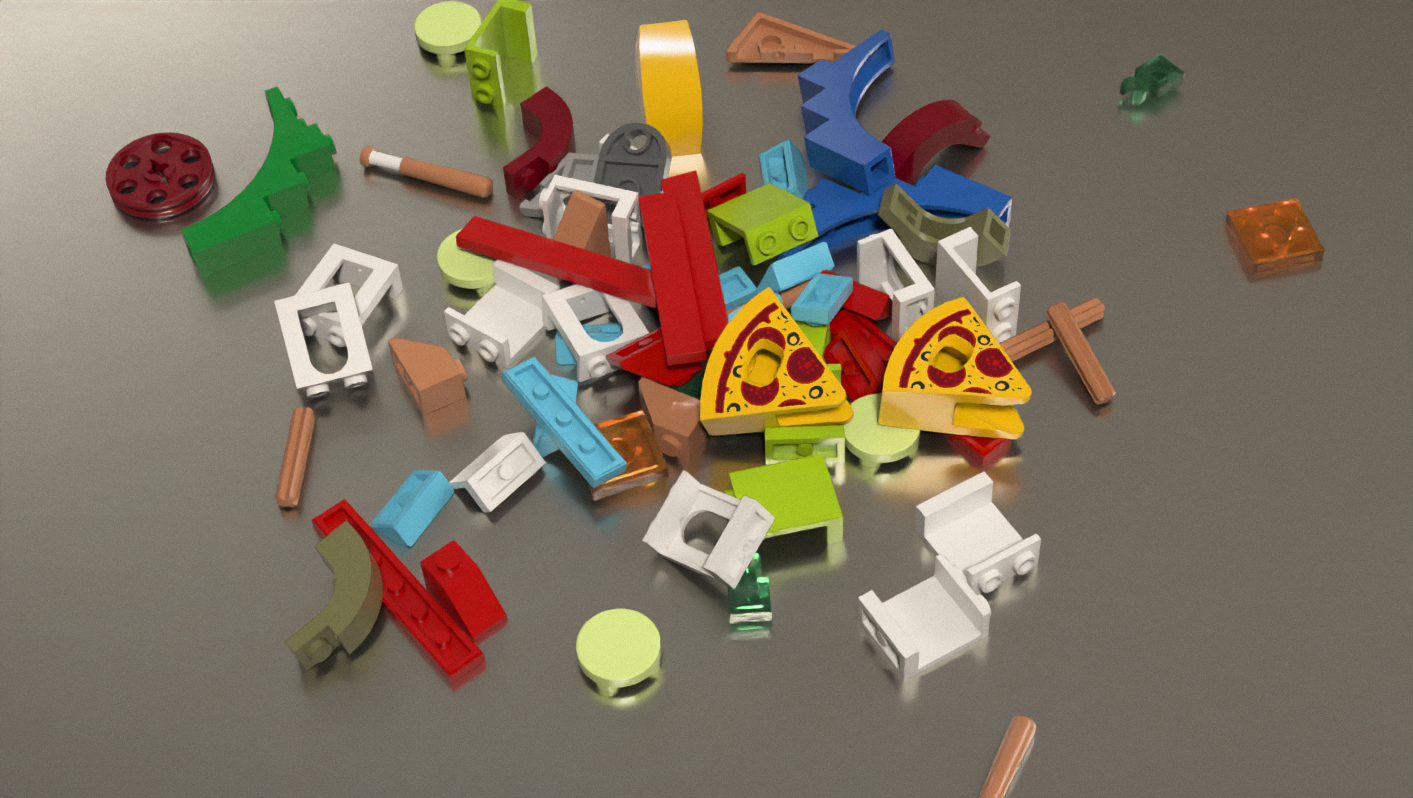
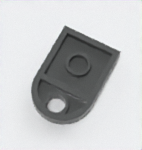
M630 123L621 126L612 132L602 145L594 183L638 192V197L663 193L661 179L669 177L672 161L668 142L656 128L648 124ZM639 135H645L647 137L645 145L637 150L631 149L632 140ZM602 202L606 205L607 223L612 224L611 215L616 205ZM640 211L641 230L644 231L643 222H642V216H641V211Z

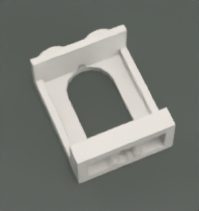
M554 175L549 187L542 190L539 198V208L543 210L544 215L543 234L549 239L554 238L566 208L563 199L571 196L575 190H578L598 201L616 205L611 215L612 224H608L610 246L615 247L616 259L633 264L643 244L638 192Z
M892 229L869 235L857 241V282L873 289L881 287L883 292L890 296L893 302L891 339L897 343L905 331L918 318L934 308L935 289ZM893 257L913 285L904 288L895 271Z
M333 244L295 295L324 289L331 278L346 283L350 282L352 285L361 287L354 296L362 326L384 295L397 299L403 290L398 264ZM324 312L299 319L303 335L315 336L330 341L338 347H347L338 312Z
M350 282L274 301L299 396L307 394L308 398L321 397L329 394V388L344 384L346 389L356 388L367 384V378L374 377ZM337 309L348 350V359L346 365L340 371L334 374H324L318 372L310 362L299 319Z
M579 284L542 295V322L548 331L558 329L577 361V380L579 382L594 377H601L606 373L621 369L608 363L606 355L649 333L627 299ZM612 311L623 329L622 335L614 341L599 342L592 339L579 322Z
M683 470L677 482L670 489L667 499L656 518L651 522L642 541L661 557L735 589L775 517L757 500L747 496H743L742 500L736 499L700 484L688 472ZM703 512L713 513L729 520L710 555L688 546L684 540V530L687 523L692 517Z

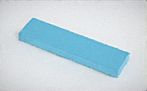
M535 357L502 372L501 381L593 489L626 471L627 462Z

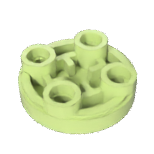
M445 1L433 4L424 9L415 20L416 40L422 48L437 54L438 59L443 61L452 60L456 57L457 53L464 51V48L481 25V18L475 8L463 2Z
M462 229L453 232L443 240L437 252L442 280L447 284L475 289L480 293H487L495 285L492 264L497 259L458 247L456 235Z
M882 393L869 394L852 402L850 405L854 412L853 419L849 423L841 424L844 425L846 447L850 452L859 457L862 465L870 468L877 467L881 463L898 461L907 455H912L917 451L920 439V430L878 424Z
M617 608L600 612L583 625L577 636L576 652L578 663L585 675L596 682L598 688L603 691L611 692L619 687L637 684L648 676L655 674L659 669L661 642L658 629L647 616L631 609Z

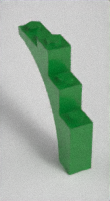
M277 86L264 91L269 111L274 121L272 143L262 167L246 188L231 202L200 222L181 230L189 256L201 278L282 246L279 231L284 229L281 218L308 208L309 203L306 192L311 191L308 180L335 170L332 155L336 154L337 151L329 134L323 135L316 123L307 126L303 118L297 119L298 115L290 97L284 98Z

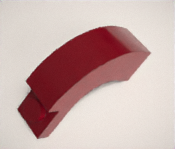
M547 86L520 103L523 128L539 141L531 149L503 167L506 192L514 199L534 189L548 174L554 172L560 161L568 153H576L573 119L566 102Z
M941 100L925 105L908 115L888 133L882 143L891 148L895 171L894 178L913 185L925 165L944 148L954 144L984 148L991 136L981 128L982 122L971 115L957 101Z

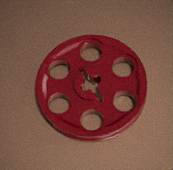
M165 132L141 137L120 149L107 167L105 180L111 199L120 210L139 218L159 219L180 214L198 204L210 191L214 182L215 170L210 153L203 143L189 135ZM161 147L171 148L168 152L163 154L154 153L157 149ZM189 157H200V159L195 163H184V161ZM129 162H139V165L132 169L123 168ZM153 167L156 168V170H157V172L159 173V175H158L157 173H155ZM162 176L166 177L167 184L165 183ZM187 182H198V184L193 188H181L182 185ZM126 187H137L132 193H120ZM155 197H166L162 203H149Z

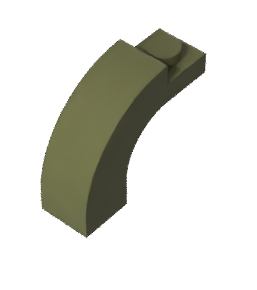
M896 183L884 189L878 215L893 229L912 258L930 265H936L938 241L968 227H971L978 235L976 267L987 265L1006 257L1011 229L989 207L964 218H942L922 209Z
M347 520L314 546L326 566L335 575V588L332 598L323 611L285 641L297 660L307 671L315 664L326 660L332 653V650L340 644L351 654L370 633L380 612L383 598L381 572L363 539Z

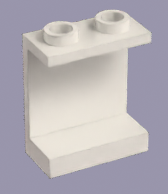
M968 227L938 241L935 293L944 303L964 297L998 343L1016 335L1021 285L1018 281H1015L993 292L986 288L975 275L978 235L971 227Z
M497 259L492 264L495 285L465 315L450 307L444 311L448 335L455 343L462 346L466 345L478 352L485 360L495 361L508 368L546 329L542 322V295L559 290L560 286L524 267Z
M984 471L917 505L915 515V531L935 556L943 553L952 565L956 564L961 568L966 577L967 584L976 595L982 592L989 593L1008 578L1016 574L1022 575L1032 570L1038 563L1041 538L1037 533L1023 540L992 503L993 481Z
M943 553L935 556L934 576L882 603L873 590L858 597L857 621L903 681L988 636L991 609L987 600L981 594L976 595L967 584L966 577L961 568L956 564L952 565Z

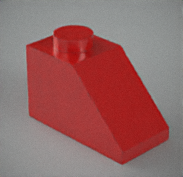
M661 327L606 355L608 363L668 386L682 385L692 378L693 373L703 369L700 361L668 366Z
M452 540L420 561L427 591L473 642L508 620L507 614L480 568L455 540Z

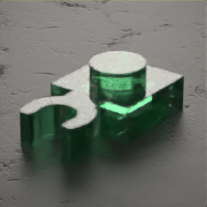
M1159 54L1137 67L1134 71V77L1125 78L1121 82L1120 94L1125 95L1130 91H1134L1132 103L1139 105L1146 100V96L1149 93L1158 98L1182 84L1185 72Z
M759 553L754 554V564L746 568L736 588L732 589L727 586L730 624L772 621L769 578L761 577L762 558Z

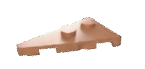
M757 12L726 50V61L731 63H817L821 59H825L832 63L856 46Z

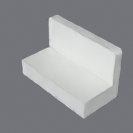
M524 432L507 434L498 439L449 483L454 489L466 488L481 510L487 513L495 509L546 462Z

